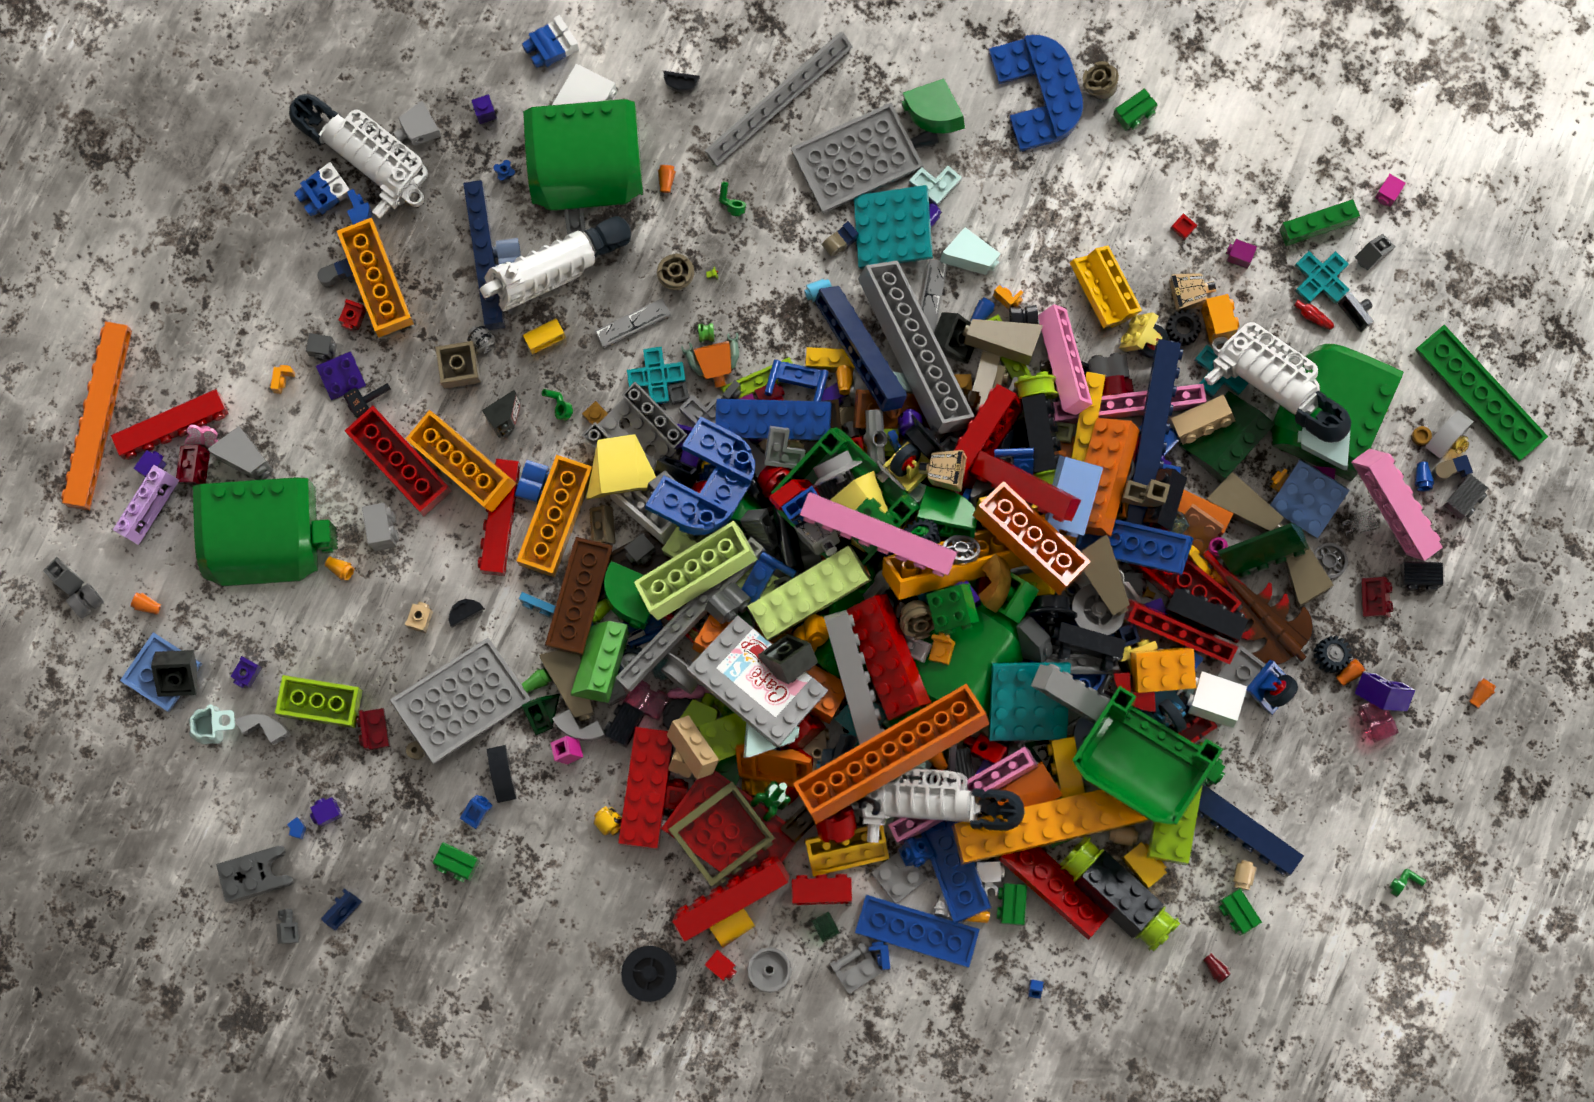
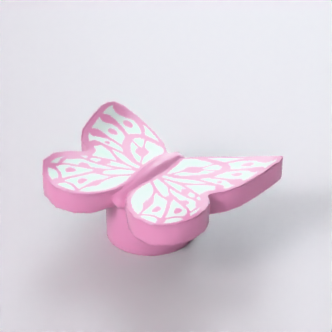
M190 425L187 428L189 435L184 445L202 444L209 448L218 442L216 439L218 433L209 426L198 427L197 425Z

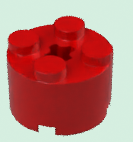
M851 804L816 824L818 837L821 841L829 843V840H835L836 843H840L855 835L857 825Z

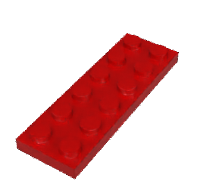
M1036 847L1002 855L999 859L1000 862L1087 940L1094 935L1109 917L1074 885V877L1065 869L1061 870L1062 866L1042 848Z

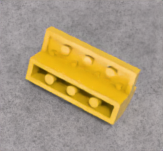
M1109 245L1095 248L1087 256L1076 258L1069 262L1103 328L1119 326L1142 311Z
M868 824L858 826L852 838L840 843H836L835 840H829V843L823 842L818 836L806 838L805 844L812 875L826 874L890 859L883 825H880L879 843L867 842Z

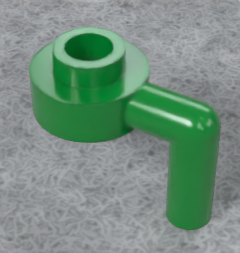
M721 182L719 202L727 206V211L732 216H741L746 211V203L741 200L728 199L729 183Z
M548 389L542 390V396L556 399L555 417L559 420L567 421L573 414L571 403L565 402L560 392Z
M1405 869L1399 879L1394 878L1389 886L1391 889L1390 893L1398 897L1406 886L1408 878L1423 887L1426 880L1410 869Z

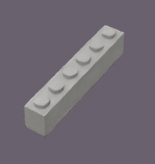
M1040 664L1031 686L1095 725L1111 699L1103 695L1099 696L1097 690L1090 687L1086 688L1084 682L1077 679L1073 680V675L1061 672L1060 667L1054 664H1049V666Z

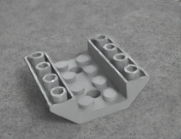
M634 382L622 394L624 398L599 423L594 422L581 436L596 450L597 440L635 434L655 472L657 460L665 455L672 458L688 435ZM624 419H629L630 426L627 429H622L621 422ZM654 445L656 452L654 455L649 456L647 448Z

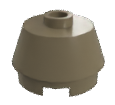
M1108 62L1094 63L1095 66L1091 67L1088 71L1087 69L1083 74V87L1087 93L1098 99L1110 98L1118 88V71Z
M674 253L660 261L657 267V277L664 287L671 290H680L691 283L694 277V267L687 257Z
M914 600L907 603L901 610L900 629L906 636L914 637L915 640L929 637L930 632L935 628L929 605L922 600Z

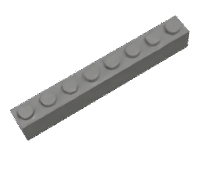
M845 610L824 616V620L860 745L883 732L884 727H879L878 724L881 716L879 709H874L873 706L876 698L874 691L868 688L867 683H870L871 680L868 671L864 672L862 664H866L863 652H858L857 646L860 645L858 634H853L854 619Z

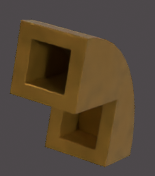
M994 554L981 567L991 583L978 597L985 607L996 613L1008 596L1011 586V571L1007 561Z

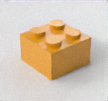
M1228 294L1207 298L1201 308L1210 345L1218 337L1230 339L1239 328V320L1237 317H1234L1233 313L1235 309L1234 302L1229 298Z

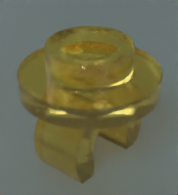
M1459 437L1451 449L1455 450L1457 454L1465 452L1469 447L1468 437Z

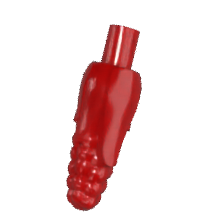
M1297 300L1294 304L1296 308L1301 310L1302 316L1307 320L1329 330L1334 328V323L1314 305L1304 304L1300 300Z

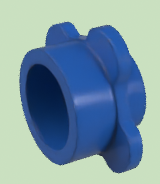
M504 160L503 163L495 164L493 167L500 181L515 175V170L511 168L509 160Z

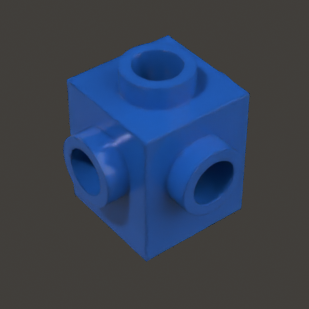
M915 837L908 838L898 849L906 867L913 865L914 867L922 866L934 855L927 837L915 839Z

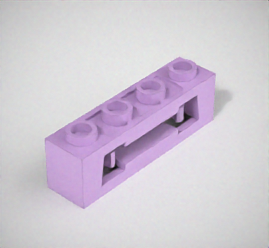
M153 465L113 530L139 545L179 480ZM164 484L169 485L163 496L158 495V491L164 492L162 489ZM140 520H143L145 522L144 526L142 523L139 522ZM137 526H143L141 531L138 533L136 531Z

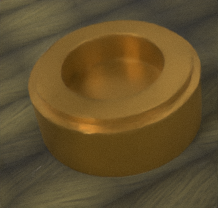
M1419 426L1412 432L1411 438L1416 445L1424 446L1431 440L1432 433L1429 428Z

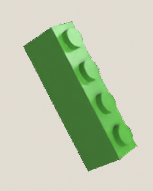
M606 621L591 627L571 696L609 703L616 681L615 677L618 674L629 638L627 624Z

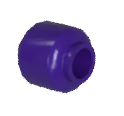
M907 409L898 416V432L906 439H910L905 431L913 425L912 414L923 424L922 415L913 409Z

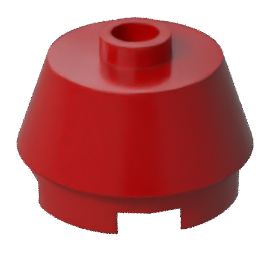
M767 465L760 472L757 481L764 497L769 498L772 495L771 492L792 470L791 468Z

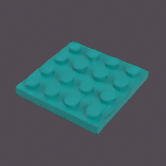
M927 185L863 194L854 198L856 231L859 233L857 253L858 267L860 269H864L866 265L897 260L900 264L933 259Z
M1070 662L992 663L989 741L1057 740L1067 738L1068 708L1031 685L1040 664L1046 666L1054 664L1060 667L1061 672L1071 674Z

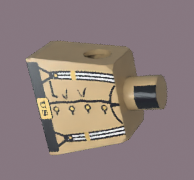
M1173 274L1169 279L1175 308L1178 312L1181 309H1184L1185 312L1186 310L1203 305L1208 298L1207 294L1216 292L1215 282L1204 283L1202 274Z
M963 450L934 452L931 454L930 463L920 462L919 473L928 474V480L934 486L961 492L967 456Z

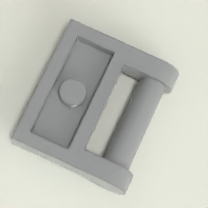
M863 942L846 956L830 963V966L848 994L882 973ZM862 954L865 956V960L844 974L840 970V968Z

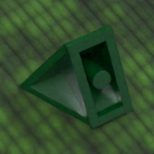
M560 693L539 697L522 704V708L535 735L553 729L554 721L552 718L556 715Z

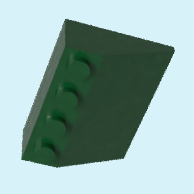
M1230 391L1224 396L1235 421L1227 427L1214 430L1210 435H1203L1197 438L1192 443L1182 444L1181 442L1179 444L1181 449L1220 483L1232 473L1275 425L1264 413Z
M1289 523L1218 551V554L1234 576L1244 578L1250 576V572L1256 569L1258 572L1268 569L1272 563L1276 562V565L1282 564L1287 561L1288 557L1293 555L1294 558L1306 554L1305 551L1309 550V546L1302 528Z

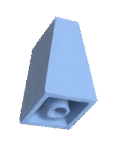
M1059 455L1053 486L1081 499V502L1072 521H1057L1052 518L1053 514L1049 512L1045 515V520L1058 532L1061 529L1067 531L1066 535L1072 537L1084 536L1103 467Z

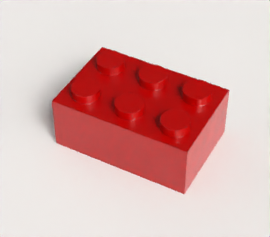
M827 874L815 875L816 878L809 879L808 875H796V879H792L793 906L852 904L851 877H847V874H835V878H827Z

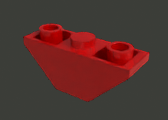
M792 479L770 495L769 500L775 505L776 509L783 511L781 508L783 505L810 486H813V484L809 480ZM813 486L817 494L821 496L818 490Z

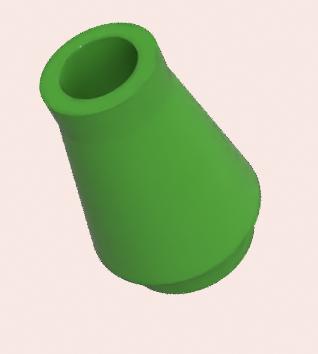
M538 668L522 683V686L529 693L549 685L552 679L545 668Z

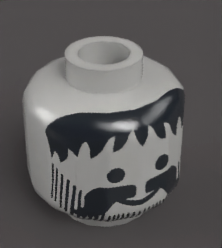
M474 326L468 331L467 342H474L477 353L486 354L495 346V336L485 326Z

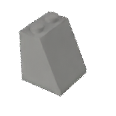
M240 426L208 448L220 462L255 480H265L271 475L270 472L273 471V468Z

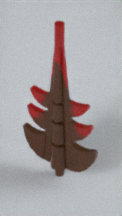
M1208 550L1205 551L1202 556L1217 571L1234 596L1242 602V609L1239 612L1245 615L1244 618L1253 620L1252 626L1243 632L1242 638L1258 640L1265 637L1267 640L1260 650L1252 652V654L1265 664L1269 660L1274 661L1276 664H1281L1293 656H1296L1302 662L1307 656L1301 649L1309 641L1313 628L1312 619L1306 607H1302L1301 612L1296 618L1287 621L1285 618L1289 611V599L1286 593L1283 594L1281 600L1276 605L1269 606L1268 603L1272 596V584L1270 582L1263 591L1255 594L1221 565Z

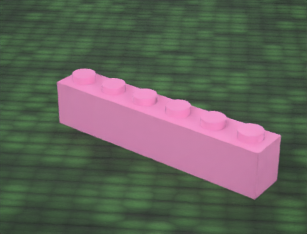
M1053 304L1038 315L1039 324L1043 325L1041 330L1044 338L1043 342L1047 349L1052 375L1056 377V390L1059 393L1061 407L1063 411L1077 415L1091 406L1092 400L1067 310Z

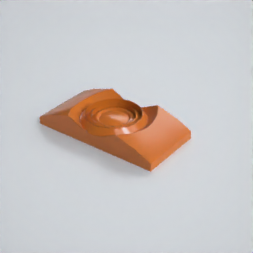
M744 744L737 745L735 748L740 777L765 782L776 781L778 784L786 783L787 786L794 787V782L813 772L811 759L793 749L782 751L772 749L749 758H743Z

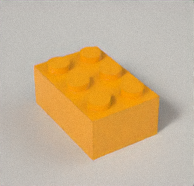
M1187 647L1130 652L1133 691L1143 693L1196 688L1194 649Z

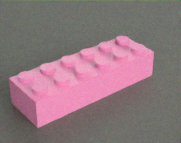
M1368 449L1352 461L1353 466L1406 555L1423 561L1427 560L1443 548L1439 542L1441 540L1439 535L1432 530L1430 520L1423 515L1421 511L1422 506L1412 496L1413 491L1405 484L1401 471L1396 469L1393 457L1389 453Z

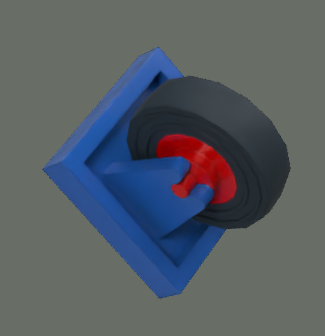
M1269 660L1246 690L1268 714L1273 715L1280 706L1285 705L1295 696L1298 684L1294 678L1286 675L1274 661Z

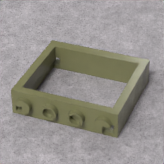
M730 782L668 829L711 887L714 884L718 887L725 882L726 879L724 877L727 874L731 873L734 875L742 869L740 865L744 861L751 862L757 857L756 852L761 848L764 851L773 845L772 840L775 839L733 782ZM732 792L765 838L712 878L678 832Z

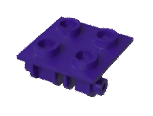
M351 351L316 366L331 400L343 396L353 388L360 389L366 386Z

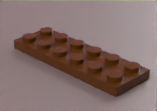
M575 537L545 647L583 656L613 545Z

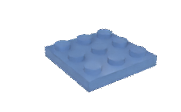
M1300 459L1270 506L1284 518L1318 538L1350 489Z
M153 632L120 681L170 712L180 696L157 697L151 663L155 652L182 650ZM196 660L198 671L202 663Z

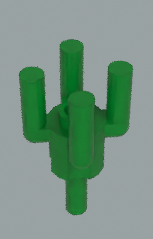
M771 781L765 788L764 793H757L751 800L750 804L752 807H756L760 802H764L768 807V812L763 817L764 821L769 822L777 813V807L779 810H783L791 801L790 796L785 795L786 783H780L778 786L776 781Z

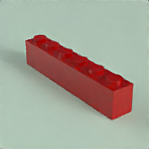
M215 389L112 434L111 438L119 456L124 460H130L143 451L153 450L154 446L167 444L177 436L187 435V428L190 425H197L198 427L207 426V423L213 420H222L229 412L221 394Z
M979 451L970 471L977 475L976 478L985 483L987 480L992 483L991 486L997 488L1004 481L1030 506L1033 504L1038 506V511L1044 514L1049 512L1053 514V519L1064 522V520L1072 521L1081 502V499L985 451Z
M496 459L495 465L513 479L516 484L493 512L486 509L488 517L484 519L483 523L485 538L481 539L480 549H483L482 557L478 558V568H480L482 574L505 576L516 503L515 493L519 482L521 465L519 461Z
M1129 598L1130 605L1127 606L1128 611L1125 612V620L1227 664H1231L1238 649V646L1234 643Z

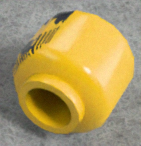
M605 806L594 815V825L602 835L611 834L614 836L620 831L622 817L613 807L607 808Z

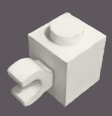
M1000 861L976 862V868L981 881L984 882L986 894H988L987 890L989 888H993L994 894L998 895V887L993 882H1001V877L1005 876L1004 865H1001Z

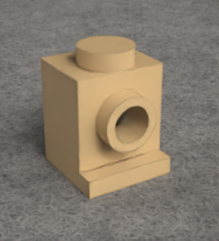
M418 602L417 605L412 604L405 626L409 629L426 633L433 614L429 605L423 602ZM418 612L422 613L421 618H416Z

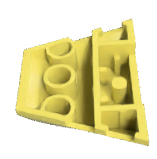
M635 434L597 440L587 500L638 490L646 491L648 483L656 478Z
M874 471L854 479L830 499L833 502L856 510L867 497L869 499L875 498L881 504L880 509L884 513L888 511ZM851 538V545L865 553L866 551Z

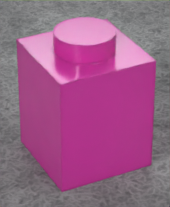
M1389 174L1375 198L1382 205L1391 207L1406 183Z
M565 736L551 742L554 761L570 764L583 758L579 739Z

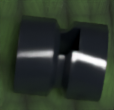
M1027 305L1024 309L1021 306L1010 307V322L1038 324L1037 305Z

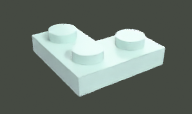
M947 166L935 179L921 167L909 180V183L914 187L927 185L929 200L938 206L962 180V177Z

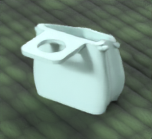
M208 705L206 709H197L189 719V735L201 744L221 743L223 740V730L235 728L234 712L232 710L220 711L217 706ZM222 715L230 717V723L227 726H222Z

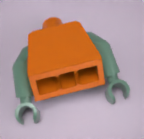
M728 333L727 341L696 349L693 348L691 343H689V350H684L683 346H681L689 366L699 376H705V379L713 378L715 388L725 386L724 375L730 374L731 369L736 367L739 358L738 333H736L735 339H731Z

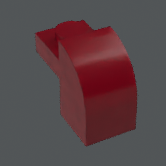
M1124 375L1105 377L1102 396L1134 392L1132 379L1124 378Z

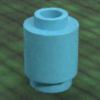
M821 279L806 285L807 289L804 292L807 300L815 302L819 289L832 287L829 279Z

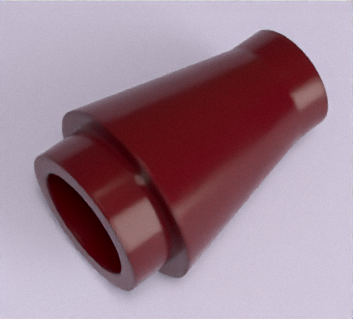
M1212 953L1203 959L1213 980L1219 984L1231 975L1230 968Z

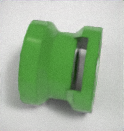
M709 323V325L698 324L699 343H703L705 340L714 342V323Z

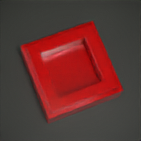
M1183 213L1170 229L1185 240L1194 231L1197 224Z

